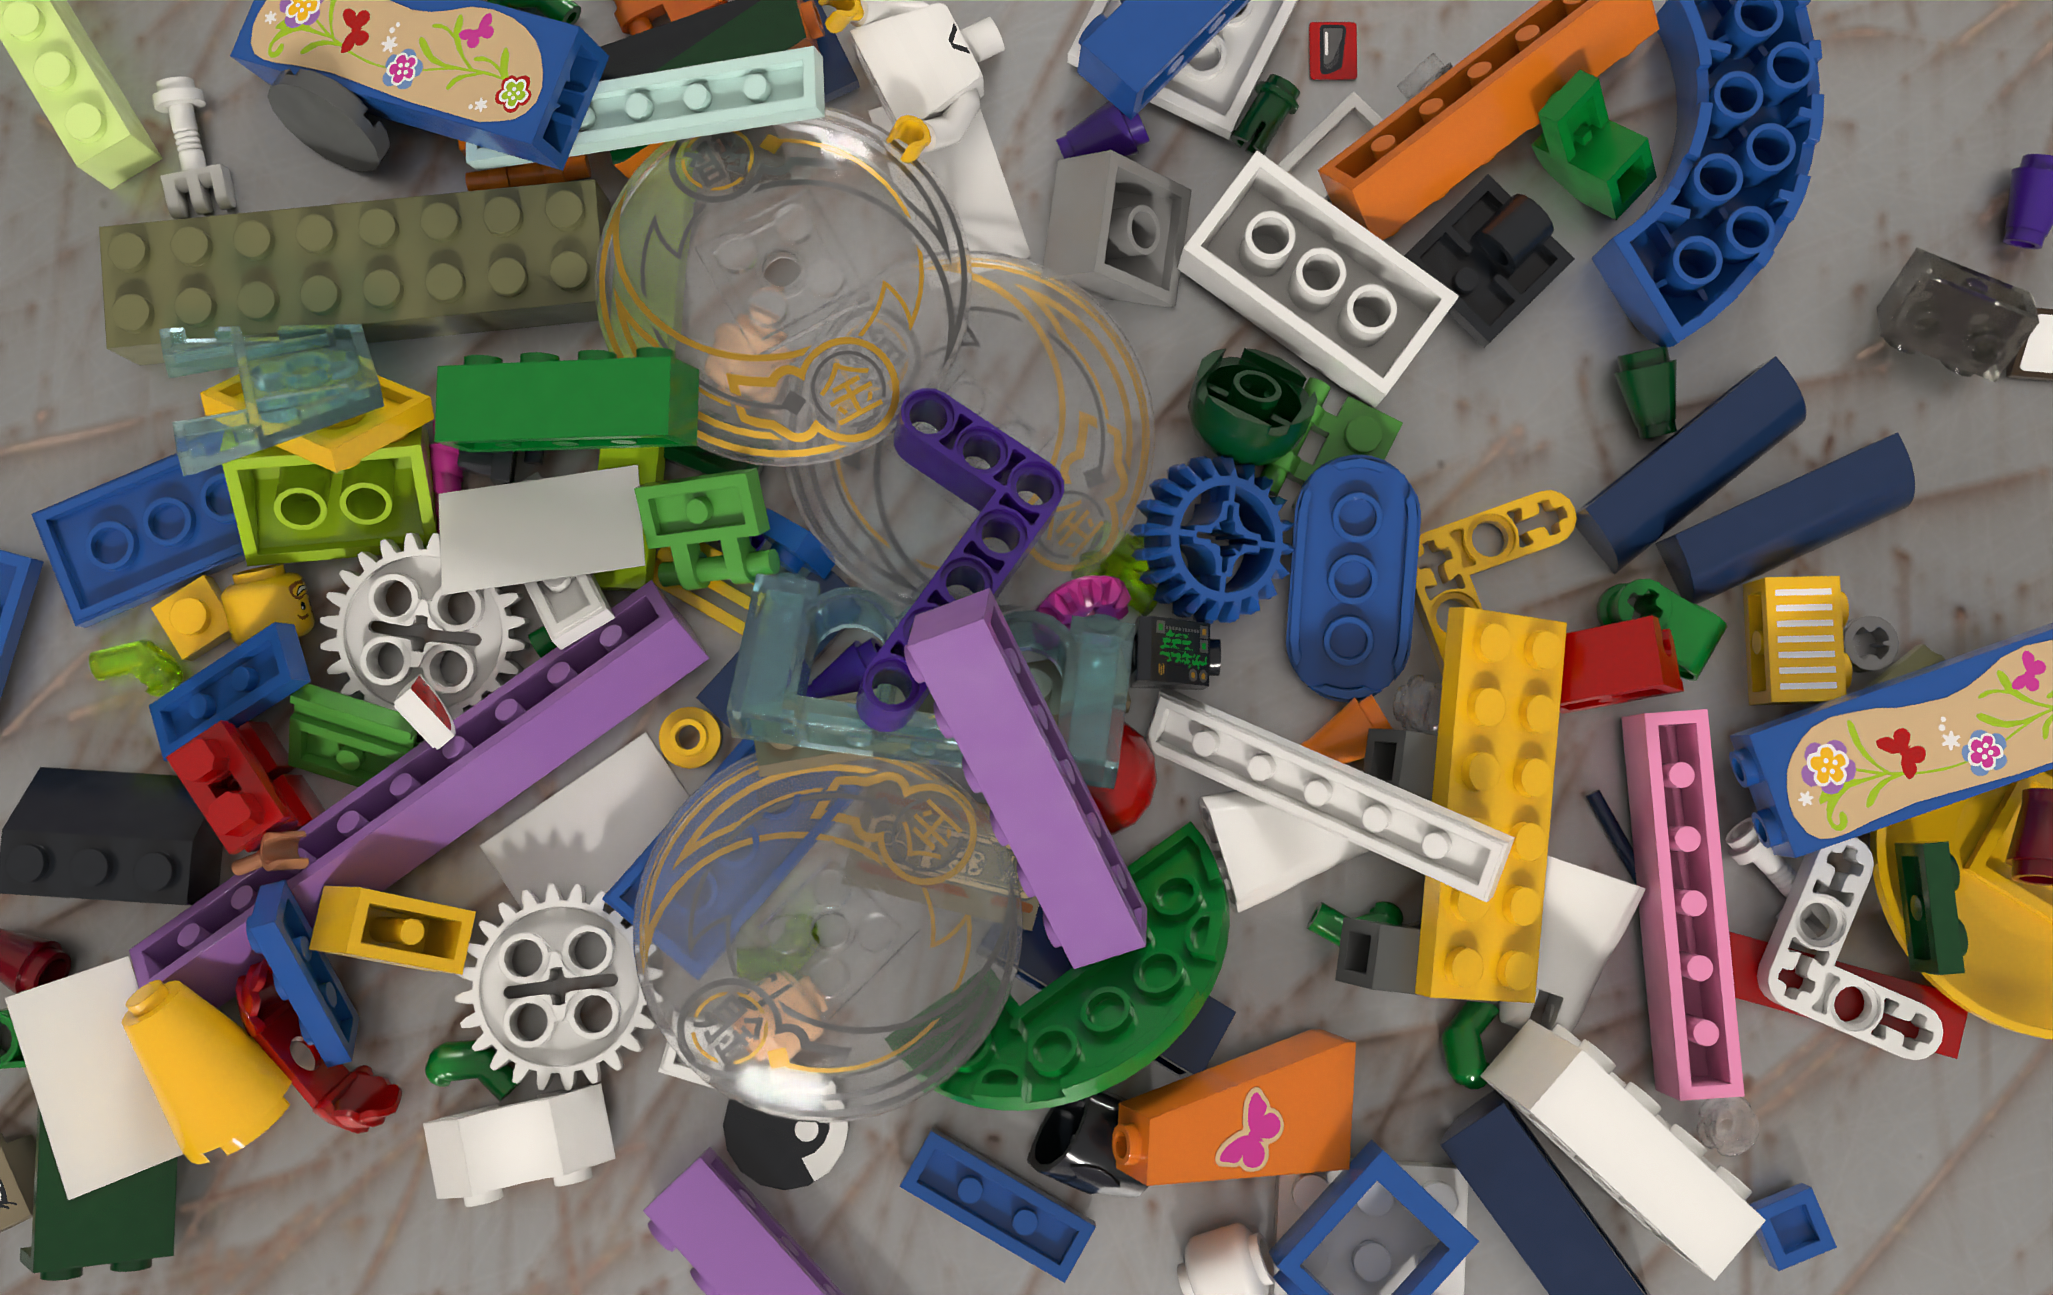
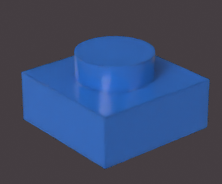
M767 508L766 512L770 530L761 535L772 544L769 549L777 551L780 565L796 575L804 567L825 579L838 561L832 555L833 553L810 531Z
M1799 1183L1749 1204L1766 1220L1757 1230L1756 1235L1769 1266L1777 1271L1837 1248L1812 1187Z

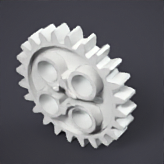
M406 533L404 551H401L399 546L391 539L381 540L380 546L383 559L380 560L370 552L361 551L357 555L364 572L360 574L352 570H341L339 573L343 581L350 587L348 592L327 593L326 597L332 603L339 606L340 611L339 615L321 617L320 623L337 629V637L321 643L320 648L327 651H339L341 659L332 664L327 669L328 674L347 672L350 680L342 688L341 694L349 696L362 692L365 695L363 701L397 711L393 707L395 705L393 703L403 687L421 674L439 696L454 720L466 712L470 705L473 707L487 697L488 692L492 693L504 685L505 682L501 679L503 673L519 674L524 670L520 664L510 658L512 651L530 648V643L514 637V629L530 623L529 617L512 615L510 607L517 604L523 598L522 593L503 594L500 589L501 587L468 591L475 602L473 617L464 624L456 622L448 611V602L452 594L441 595L440 534L438 533L432 534L427 549L424 548L423 542L417 533ZM397 581L403 582L409 588L412 596L410 608L402 615L393 613L386 603L388 588ZM373 621H383L404 626L427 623L428 627L434 630L478 634L481 637V643L475 646L461 642L441 640L425 644L424 639L417 636L376 633L371 629V624ZM387 643L396 645L401 650L404 658L402 670L395 677L387 675L382 671L378 663L380 649ZM449 651L459 653L467 664L465 679L458 685L449 683L444 679L440 671L442 657Z
M548 884L545 902L542 903L539 902L532 891L524 890L522 891L523 910L518 912L508 903H500L498 907L504 923L498 926L494 923L481 921L478 925L488 937V941L485 945L469 943L468 952L478 959L476 967H465L462 975H456L473 981L472 990L455 996V1002L473 1004L475 1012L460 1022L461 1028L480 1026L484 1032L473 1044L472 1048L474 1051L484 1050L491 1046L497 1049L490 1065L493 1071L502 1068L510 1061L516 1063L512 1082L516 1084L522 1083L532 1070L537 1071L538 1090L548 1089L556 1073H560L565 1090H572L576 1086L579 1070H583L592 1084L601 1081L600 1062L605 1061L616 1071L621 1070L625 1067L619 1052L622 1046L635 1052H640L644 1048L641 1041L634 1034L636 1028L655 1029L657 1023L646 1015L644 1011L646 1005L664 1003V997L649 991V983L665 977V971L648 969L646 963L644 975L641 947L637 942L641 938L640 931L634 926L627 928L624 925L626 919L615 910L611 913L606 912L608 904L602 900L606 895L604 891H600L589 905L586 903L585 888L580 884L574 885L568 900H563L558 885ZM596 933L605 941L607 947L606 956L597 967L586 969L578 963L575 956V948L578 941L584 935ZM531 940L541 949L542 964L533 975L524 977L514 969L512 957L517 946L522 942ZM650 945L647 960L655 956L660 951V948L656 945ZM561 968L564 977L578 979L606 974H615L618 977V982L615 986L567 992L565 1004L562 1005L559 995L542 994L509 999L505 995V990L510 986L553 982L557 980L558 969ZM596 995L605 998L612 1009V1019L609 1025L601 1032H592L587 1029L580 1017L584 1002ZM532 1003L542 1007L548 1018L544 1034L536 1040H529L524 1037L517 1026L518 1015L521 1010Z

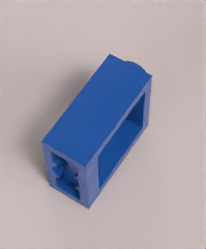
M1371 1139L1350 1162V1169L1343 1170L1270 1249L1269 1254L1276 1267L1280 1269L1273 1276V1279L1288 1295H1334L1302 1263L1376 1181L1385 1187L1440 1240L1391 1295H1431L1479 1243V1240Z

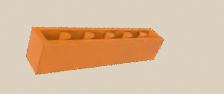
M1540 0L1322 166L1318 172L1332 205L1382 241L1393 236L1409 220L1433 202L1443 198L1451 188L1477 168L1490 162L1498 152L1520 135L1540 123L1538 113L1545 106L1548 99L1553 93L1561 90L1579 70L1597 77L1618 60L1631 54L1639 44L1658 31L1660 28L1652 0Z

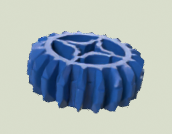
M1207 456L1191 458L1187 465L1182 463L1171 466L1167 470L1168 479H1156L1149 485L1155 500H1142L1140 504L1136 505L1139 511L1147 518L1146 524H1135L1130 530L1137 537H1144V548H1138L1131 556L1137 561L1147 560L1149 568L1143 572L1139 580L1144 584L1159 583L1153 600L1159 604L1172 603V614L1180 618H1189L1193 615V620H1196V622L1209 624L1216 620H1219L1220 623L1235 622L1239 619L1240 614L1252 615L1256 611H1260L1259 600H1269L1273 596L1278 595L1271 579H1283L1290 574L1280 563L1281 555H1290L1292 551L1296 550L1290 544L1283 543V532H1287L1295 524L1286 519L1280 520L1278 512L1287 500L1280 496L1268 497L1274 480L1268 479L1266 476L1254 478L1255 465L1234 464L1233 458H1225L1223 456L1214 457L1213 460L1207 458ZM1201 494L1200 504H1195L1192 519L1185 526H1181L1182 518L1188 506ZM1197 534H1207L1215 537L1217 541L1228 542L1229 545L1219 546L1216 543H1211L1210 539L1198 538ZM1181 552L1184 553L1187 559L1188 568L1183 561ZM1244 554L1242 563L1238 571L1233 576V578L1228 583H1226V577L1232 576L1233 567L1236 560L1239 558V556Z

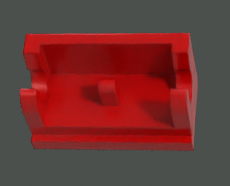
M1651 615L1566 633L1559 713L1565 714L1684 692L1671 630L1669 628L1661 630L1658 617Z

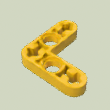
M1552 490L1539 491L1420 535L1418 558L1424 554L1423 545L1428 544L1431 552L1442 551L1446 560L1438 566V573L1442 584L1454 578L1458 587L1445 590L1429 600L1425 589L1437 586L1436 579L1430 568L1420 570L1417 566L1414 604L1442 679L1447 633L1437 623V609L1441 603L1449 600L1459 602L1464 607L1482 609L1470 577L1471 575L1542 551L1567 539L1575 528L1577 517L1575 507L1570 499L1562 493ZM1538 504H1541L1545 512L1555 511L1557 513L1559 521L1551 526L1552 535H1549L1545 527H1539L1519 536L1518 528L1515 524L1536 516L1539 513ZM1507 513H1514V522ZM1488 523L1500 529L1503 534L1504 545L1497 556H1484L1475 549L1472 535L1477 525ZM1519 537L1525 543V547L1519 546Z

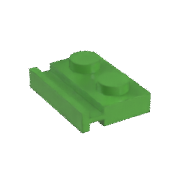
M309 683L290 695V703L294 704V713L289 719V766L360 787L420 744V740H416L417 731L398 711Z

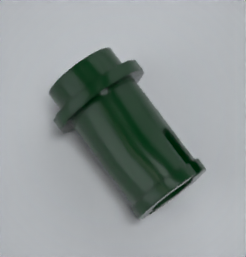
M1270 74L1266 82L1259 81L1257 83L1255 91L1258 95L1238 128L1233 131L1230 137L1241 148L1244 142L1248 143L1257 129V133L1245 150V152L1254 155L1256 151L1265 155L1267 147L1288 114H1295L1299 108L1296 101L1300 95L1299 89L1287 79L1275 74Z

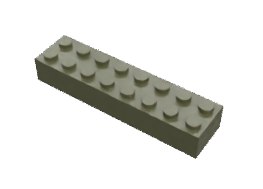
M591 179L99 227L106 349L138 365H150L284 352L299 344L315 349L603 321L600 303L599 272L601 253L607 229L612 219L611 203L597 181ZM613 231L607 251L605 269V294L610 320L614 319L615 313L614 288L617 292Z

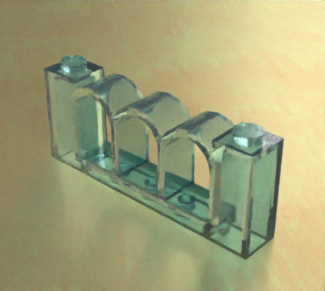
M756 573L726 709L732 738L781 743L791 746L963 769V754L954 737L951 739L944 737L933 713L916 711L903 728L893 732H879L868 727L860 719L856 703L806 697L814 654L823 639L830 633L843 628H859L873 633L884 644L911 606H908L899 616H896L891 604L877 593L863 588L841 587L821 594L820 582L810 581L798 574L780 573L772 576ZM1035 610L1013 611L1004 615L1020 651H1032L1044 655L1056 665L1061 674L1062 695L1057 726L1086 785L1114 789L1120 761L1136 624L1120 622L1117 618L1105 614H1094L1088 617L1072 615L1071 628L1069 630L1055 617ZM880 684L877 688L876 697L884 703L894 704L897 687L891 684Z

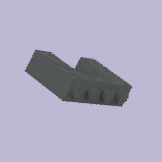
M1369 728L1363 772L1432 802L1437 736L1409 730ZM1344 917L1335 981L1371 990L1418 995L1415 994L1421 920L1409 924H1392ZM1457 999L1465 1001L1498 1004V1001Z

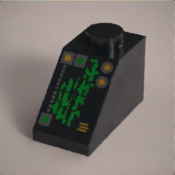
M1138 616L1132 626L1130 688L1204 690L1209 687V676L1220 675L1221 641L1220 639H1210L1209 623L1157 616Z

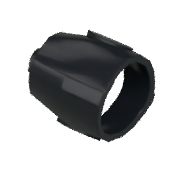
M1105 1090L1076 1102L1050 1108L1039 1127L1031 1150L1028 1153L1027 1162L1037 1172L1090 1195L1104 1194L1134 1198L1139 1197L1149 1187L1116 1169V1159L1112 1150V1134L1114 1128L1118 1125L1119 1103L1126 1101V1098ZM1073 1135H1075V1137H1074L1072 1143L1070 1144V1141H1071Z

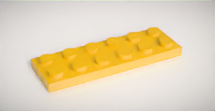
M1470 607L1449 608L1432 802L1513 836L1515 839L1494 896L1488 902H1484L1425 875L1415 994L1430 998L1535 1003L1567 622Z

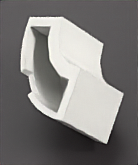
M601 1083L579 1086L572 1090L562 1089L537 1095L538 1099L500 1107V1103L423 1123L437 1199L463 1198L465 1207H473L499 1200L504 1197L502 1188L525 1182L553 1178L554 1185L558 1187L592 1178V1166L616 1158Z

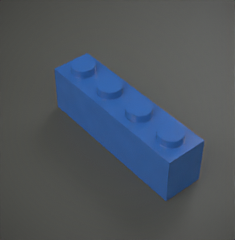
M1120 0L1121 5L1108 18L1104 14L1098 15L1081 34L1078 42L1081 45L1077 73L1132 120L1251 0Z

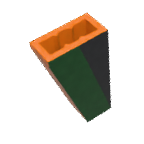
M733 0L600 46L610 56L600 81L815 46L819 51L816 39L825 36V31L813 0L806 2L803 0ZM715 134L701 136L693 145L698 147L703 141H707ZM694 138L685 139L679 150L689 144ZM677 140L611 150L610 154L613 165L629 180L639 177L668 158Z

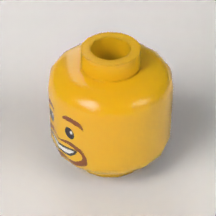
M284 564L266 565L232 574L234 584L229 585L221 594V601L231 638L237 646L274 622L294 624L298 638L307 635L315 625V618L305 580L298 573L286 572Z

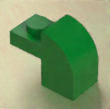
M1579 70L1561 90L1551 95L1545 106L1538 113L1543 133L1531 144L1536 157L1550 176L1585 205L1617 220L1657 178L1648 138L1609 120L1599 78Z

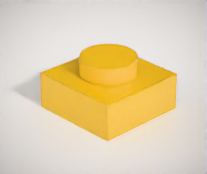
M202 575L151 607V610L182 660L194 661L231 637L221 601L222 591L213 577Z

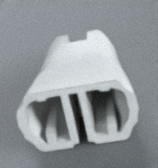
M1237 790L1200 796L1199 798L1200 815L1211 849L1221 851L1222 854L1221 858L1215 860L1226 886L1229 904L1236 914L1271 899L1315 875L1370 851Z
M1547 856L1535 997L1536 1002L1539 990L1550 993L1542 1017L1541 1025L1552 1031L1559 1024L1570 1033L1574 1030L1608 959L1625 933L1646 888ZM1498 1001L1501 1023L1521 1029L1529 1020L1535 1003Z

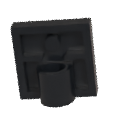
M1489 174L1404 255L1408 260L1459 296L1448 313L1483 348L1575 260L1551 236L1554 231L1553 223L1542 207L1523 194L1517 193L1511 197Z

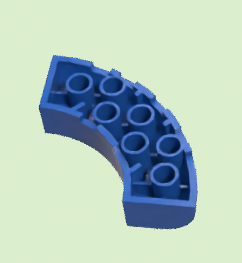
M1667 0L1656 14L1660 28L1657 32L1668 55L1676 89L1677 123L1672 154L1660 186L1643 214L1635 223L1609 240L1591 259L1635 328L1650 342L1660 347L1675 346L1712 321L1738 298V295L1757 273L1767 265L1775 253L1774 249L1783 237L1789 223L1794 220L1803 202L1811 176H1808L1812 164L1814 148L1820 141L1824 118V94H1820L1818 61L1822 59L1821 40H1814L1806 7L1811 0Z

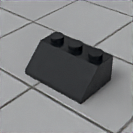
M40 767L2 829L0 845V894L193 905L219 886L223 844L177 775Z

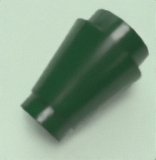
M1657 347L1617 356L1620 371L1615 372L1614 375L1635 427L1638 428L1639 439L1677 432L1675 422L1677 359L1670 360L1668 347Z

